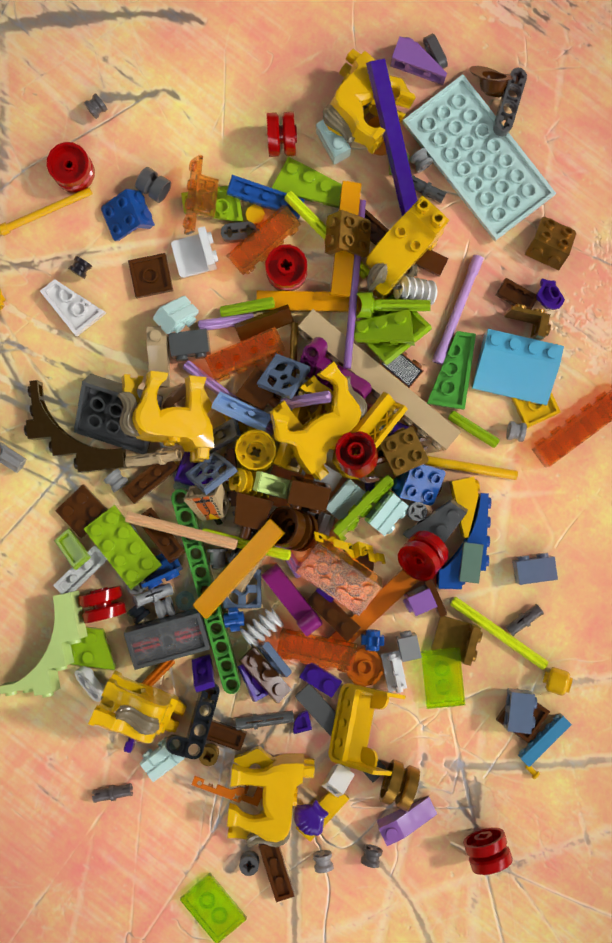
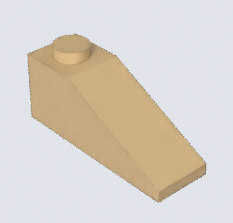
M161 326L146 327L149 372L168 373L167 379L160 387H170L169 336L162 330Z

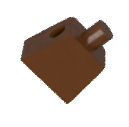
M256 366L235 396L262 411L268 405L275 408L281 400L275 396V393L258 387L257 382L264 372ZM268 378L267 382L273 387L275 383Z
M237 492L234 524L242 526L239 538L250 540L253 529L260 530L264 526L274 501Z

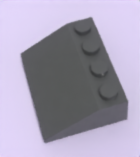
M94 374L88 375L82 381L74 433L140 454H147L151 441H144L126 435L121 430L119 422L123 404L117 395L122 392V383ZM137 389L139 398H141L143 391L141 389ZM157 395L158 405L161 409L163 396Z

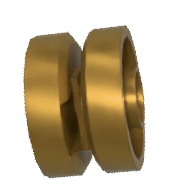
M393 759L387 768L388 771H392V776L384 775L379 800L388 805L395 801L397 808L408 811L417 793L420 769L409 765L404 771L403 762Z

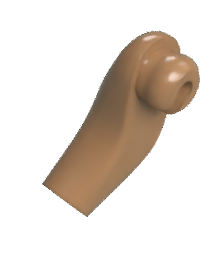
M185 383L169 395L163 403V409L176 407L174 404L186 396Z

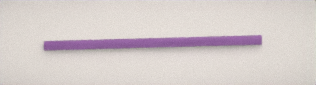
M360 200L358 216L365 218V200ZM354 255L344 369H351L361 263V257Z

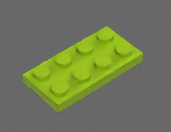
M113 505L84 528L85 532L130 590L134 589L163 566L131 524L125 521L124 515L116 505Z

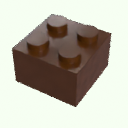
M291 475L286 500L292 508L301 509L306 507L309 508L310 512L321 514V511L326 512L332 489L328 483Z

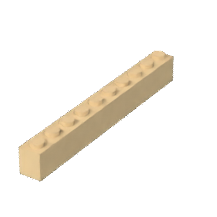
M312 309L298 326L299 335L306 341L309 339L312 341L316 337L323 338L328 345L326 351L329 355L328 359L336 364L339 363L343 367L346 336ZM353 342L351 369L347 370L368 381L372 387V392H374L372 395L376 399L383 392H386L395 402L405 405L408 410L404 413L402 421L409 426H415L418 429L416 432L423 438L428 437L433 441L431 444L437 450H447L461 431ZM396 408L393 413L395 414L399 409Z

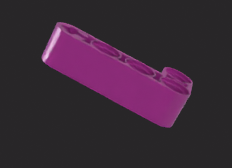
M316 337L304 348L300 363L310 366V372L307 377L310 378L315 375L320 383L333 391V385L317 375L333 361L325 357L328 348L327 342L321 337ZM336 364L344 376L351 377L350 383L353 390L365 399L372 391L370 383Z
M277 563L261 574L264 581L294 617L298 627L307 637L323 625L320 617L306 602V599Z

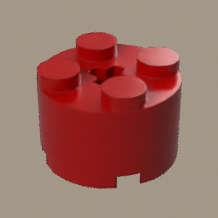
M362 431L348 432L341 436L336 444V458L340 468L347 475L362 478L376 467L378 462L376 445L372 437Z

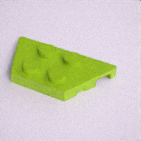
M86 626L88 636L81 638L80 643L71 644L74 663L71 665L115 670L116 663L113 661L112 651L107 643L104 629Z

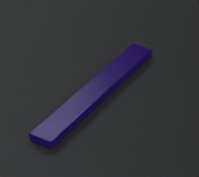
M384 58L366 63L380 126L385 129L383 134L401 215L403 216L416 203L417 196Z

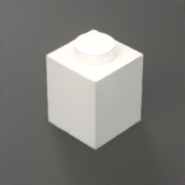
M336 764L331 768L321 786L336 797L344 795L355 774L350 771L349 767Z

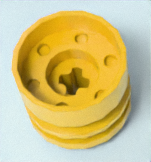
M256 429L242 434L236 442L235 448L239 465L244 470L254 472H266L273 466L276 457V445L273 438L263 430ZM255 449L257 452L261 451L258 458L255 455L251 456Z

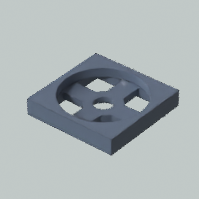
M276 353L258 380L257 385L260 388L291 400L310 372V366ZM280 363L287 365L283 371L275 370L276 366ZM295 368L300 370L299 379L291 375ZM282 375L288 376L285 380H281L280 377ZM269 377L277 380L273 387L267 382ZM284 385H292L288 388L282 389Z
M214 451L209 455L208 460L198 463L186 472L185 475L207 495L238 471L235 466ZM226 465L227 469L219 474L218 470ZM209 470H214L212 473L207 474ZM207 478L213 479L206 485L201 483Z
M257 569L254 574L257 585H247L243 593L234 589L231 593L238 595V604H235L227 597L223 601V608L262 607L261 569ZM248 593H257L256 599L246 604V595Z
M260 642L259 646H256L280 677H288L292 673L269 642Z

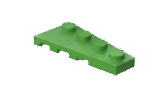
M461 331L455 333L428 398V405L465 409L476 338L475 333Z

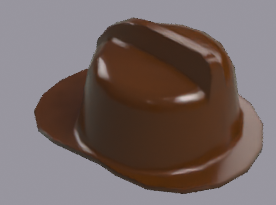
M472 66L469 68L472 74L480 77L481 91L488 96L502 97L508 80L513 79V76L500 73L488 67Z

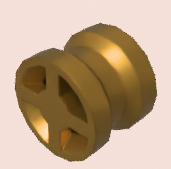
M214 743L205 744L203 753L199 757L203 765L212 766L217 762L219 756L218 746Z

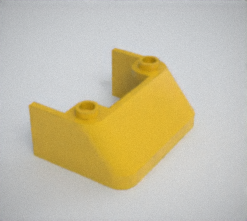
M350 683L344 684L339 693L328 755L330 760L372 775L392 776V771L377 767L378 755L374 749L368 748L374 709L382 710L386 708L389 697L405 699L406 695Z

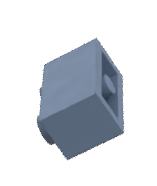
M548 553L536 554L537 557L529 558V555L518 556V560H512L515 583L523 585L558 580L555 557L548 555Z
M512 688L507 689L503 727L508 732L531 734L532 728L535 727L533 712L537 708V697H535L533 692Z

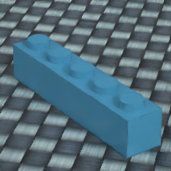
M561 713L557 714L551 723L546 724L542 732L537 733L534 740H531L525 748L520 750L518 756L530 767L572 724Z

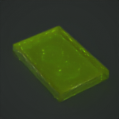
M459 647L421 651L427 709L464 706L465 696Z
M208 873L180 897L183 905L215 943H220L247 920V916L211 873Z

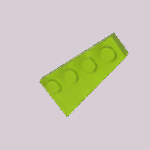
M288 156L272 188L284 193L292 191L297 197L303 198L306 201H315L323 205L339 208L342 184Z

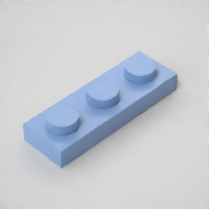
M221 391L212 403V409L257 430L265 431L271 421L270 414Z

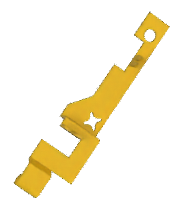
M314 531L315 541L324 543L323 539L331 541L334 547L345 550L351 558L356 559L368 553L369 561L374 563L380 561L382 564H386L384 554H374L373 546L360 541L350 544L336 539V536L330 537Z

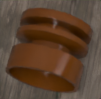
M289 506L278 507L270 514L268 520L272 519L285 532L275 546L299 552L306 551L313 546L315 542L314 531L318 532V523L313 515Z

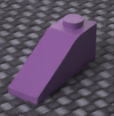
M399 36L390 67L443 85L447 75L446 71L419 43L409 37Z
M427 796L412 803L408 811L399 809L378 819V828L386 845L389 846L406 838L435 817L437 812L430 797Z

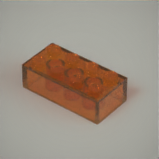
M323 539L324 543L315 541L313 546L308 549L298 562L296 573L360 616L382 589V578L356 559L351 558L340 548L334 547L330 541Z

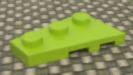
M410 309L355 322L354 338L356 342L375 344L390 342L392 345L407 343L409 346H415Z

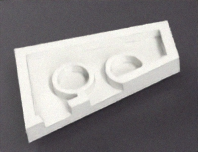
M55 279L40 290L42 295L77 337L106 314L105 311Z

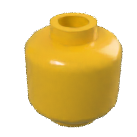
M556 667L551 668L550 672L545 671L543 683H546L545 688L548 692L560 696L570 692L573 678L570 677L568 671Z

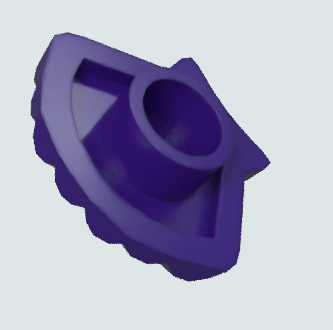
M542 278L540 281L541 287L536 294L537 301L545 309H559L565 299L556 286V281Z
M315 800L312 804L295 806L294 821L299 830L304 834L319 836L323 832L324 818L329 813Z

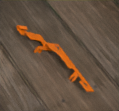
M194 776L191 784L240 803L242 800L257 807L261 798H263V788L257 787L252 798L245 795L249 785L229 789L217 784L215 789L213 784H203L205 779ZM201 781L202 785H198L197 782Z

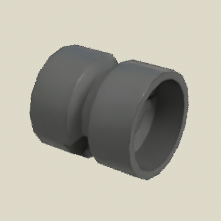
M145 167L136 180L135 188L144 194L149 193L151 199L160 203L170 191L171 181L163 176L158 177L156 171L150 167Z

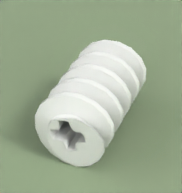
M404 275L393 288V294L396 299L431 300V305H433L437 297V285L432 280Z
M265 609V617L259 614L260 621L253 618L254 625L251 626L247 623V631L240 628L243 637L251 647L253 645L259 646V640L264 642L266 640L265 635L270 637L272 635L271 630L277 632V625L280 627L284 626L274 609H272V612Z

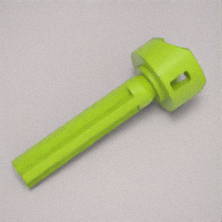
M357 292L362 303L361 312L357 318H372L374 311H404L408 309L410 311H431V300H375L373 292Z

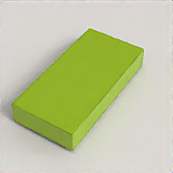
M70 528L54 540L75 570L79 569L91 558Z

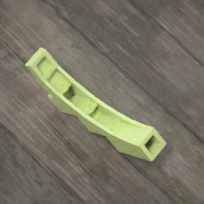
M79 590L53 596L54 628L44 656L37 666L21 680L0 685V694L5 693V696H12L18 694L17 691L23 690V693L33 691L34 696L42 695V698L53 696L55 691L61 689L58 671L68 669L67 665L74 663L71 644L80 643L81 638L88 636L82 616L83 609L78 600V596H80Z

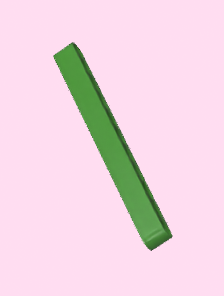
M175 490L172 493L171 500L178 524L200 530L196 514L185 502L179 503L177 501L178 493L182 492L186 495L187 490ZM184 511H188L191 514L188 522L182 519ZM182 537L199 598L203 594L202 587L205 585L210 586L214 581L210 565H208L209 560L204 542ZM194 548H198L201 551L200 558L192 556ZM198 567L205 568L206 575L204 577L197 574ZM220 605L216 609V613L211 614L208 619L204 618L222 687L226 693L234 694L240 688L241 677L227 628H225L224 615ZM219 623L222 630L215 632L212 629V624ZM224 642L227 645V649L219 650L217 643ZM230 661L232 667L225 669L222 666V662ZM233 679L237 682V686L229 687L227 681Z

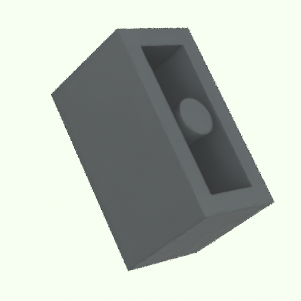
M207 329L168 334L171 357L177 361H186L188 357L194 356L196 359H203L211 354L209 332Z

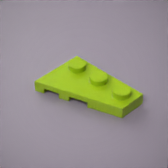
M229 185L181 193L185 214L232 222H243L240 199L226 195Z

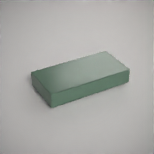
M463 542L458 581L479 584L483 544Z

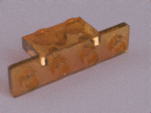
M202 155L194 157L189 164V171H191L190 179L187 183V190L189 191L188 198L185 201L186 217L183 220L184 234L186 235L195 232L197 215L210 219L215 217L219 179L201 174Z

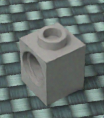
M410 630L400 632V636H396L402 662L422 658L416 633H411Z

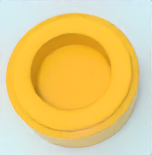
M258 205L250 206L246 210L247 221L254 223L255 226L260 225L265 219L263 208Z

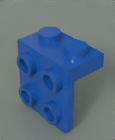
M125 189L101 208L114 241H120L137 228L150 229L155 226L152 214L146 205L145 197L139 190Z
M423 464L396 476L393 479L394 485L391 490L399 498L431 506L435 502L446 472L443 469Z
M163 554L157 555L156 558L163 566L145 579V583L141 584L142 588L148 587V589H152L163 583L162 579L165 578L166 581H169L180 575L179 571L183 567L179 558L169 563Z

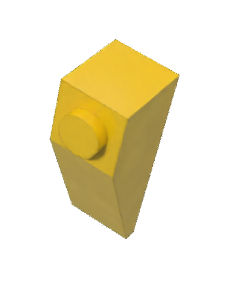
M474 476L449 481L453 500L468 509L467 514L458 524L462 538L469 537L479 496L478 491H480L479 481L475 480Z

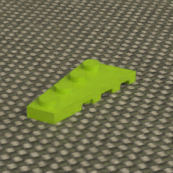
M388 474L384 478H379V481H376L374 485L376 487L371 492L367 491L362 496V501L357 506L353 505L349 509L345 519H340L334 525L335 529L333 532L337 539L345 541L347 539L345 534L357 528L359 518L366 517L373 508L372 503L377 504L391 489L394 481Z

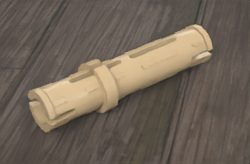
M179 448L171 450L160 449L154 453L127 456L125 458V465L128 468L152 464L164 465L170 461H180L182 459V452Z

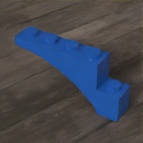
M478 493L479 496L469 537L465 538L463 542L484 545L481 571H486V566H489L487 547L490 546V536H487V528L491 526L488 509H491L492 501L489 493ZM463 542L455 554L438 570L436 574L437 588L462 589V585H465V582L458 581Z

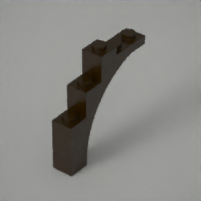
M38 380L29 381L28 395L32 402L30 414L33 419L26 420V425H24V433L29 440L51 438L49 450L53 456L76 455L74 467L78 470V473L128 468L125 465L126 449L92 447L76 440L63 430L46 406L43 382Z

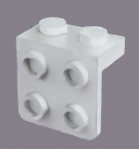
M205 226L197 228L199 234L178 239L171 243L181 278L217 269L215 262L219 260L216 250L212 251L211 244L214 243L211 231L207 232Z

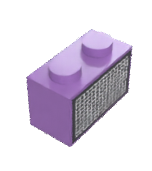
M422 585L404 594L406 599H403V603L409 613L412 612L415 616L437 607L433 595L426 585Z

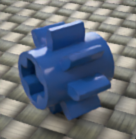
M238 607L228 608L229 612L224 613L225 628L230 627L231 632L240 631V626H245L244 612L239 611Z
M367 629L366 634H361V645H365V650L379 651L380 646H384L385 637L380 635V630Z

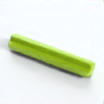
M273 297L225 305L220 307L221 317L272 309L275 307V301Z
M452 411L449 414V421L492 448L498 445L500 439L456 411Z

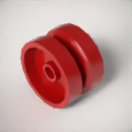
M276 112L267 113L269 157H279L281 154L280 144H284V154L286 156H296L297 127L294 124V112L283 113V125H279V115Z
M63 142L50 150L47 157V169L51 177L63 190L77 193L92 184L95 177V168L88 154L80 145L73 142Z
M282 244L273 248L265 261L266 275L269 283L279 291H295L299 289L307 278V259L305 254L298 247L291 244Z
M417 531L398 552V562L406 574L419 581L433 579L448 559V550L445 543L437 535L428 531Z
M121 586L104 587L78 596L81 607L93 606V608L82 613L85 624L109 619L127 612L124 602H111L123 595Z
M492 827L481 829L471 833L464 839V848L467 855L470 856L468 860L473 873L477 875H490L501 872L512 864L513 857L507 846L508 841L503 829Z

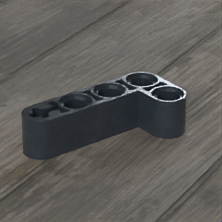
M216 683L215 687L211 688L214 690V693L209 694V697L208 692H205V690L199 692L187 736L170 735L166 738L165 748L169 753L189 759L201 757L220 693L219 686ZM208 697V699L212 700V702L209 703L207 701H202V699H207ZM202 705L209 707L207 715L202 716L200 714V707ZM198 724H202L204 728L200 735L194 733V728ZM178 739L179 747L175 750L170 749V741ZM197 744V753L190 755L188 752L189 746Z

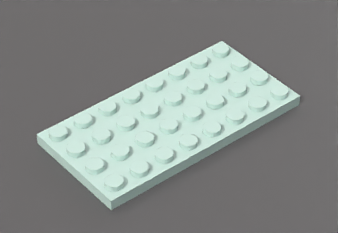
M462 74L403 119L402 123L420 147L427 150L428 157L433 159V163L491 238L496 241L554 197L556 192L510 133L503 137L494 133L495 114Z

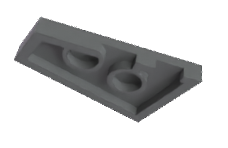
M451 499L433 511L431 515L417 522L415 526L404 531L403 535L409 539L417 531H428L437 535L445 543L467 514L468 509Z

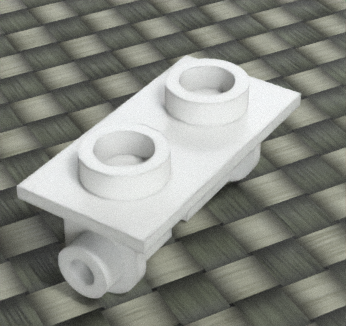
M400 651L381 654L388 691L403 692L407 685Z

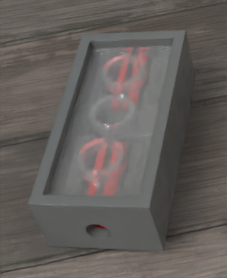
M196 608L176 613L172 616H165L161 619L158 618L129 626L124 632L134 670L203 652L211 648L204 617Z

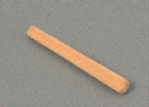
M127 512L125 521L128 523L235 550L238 544V540L133 512Z

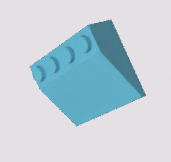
M488 329L483 336L472 389L546 406L560 367L564 346Z

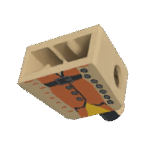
M196 485L189 487L183 500L202 521L214 520L217 525L223 524L226 521L225 516L230 506L223 485H219L207 495Z

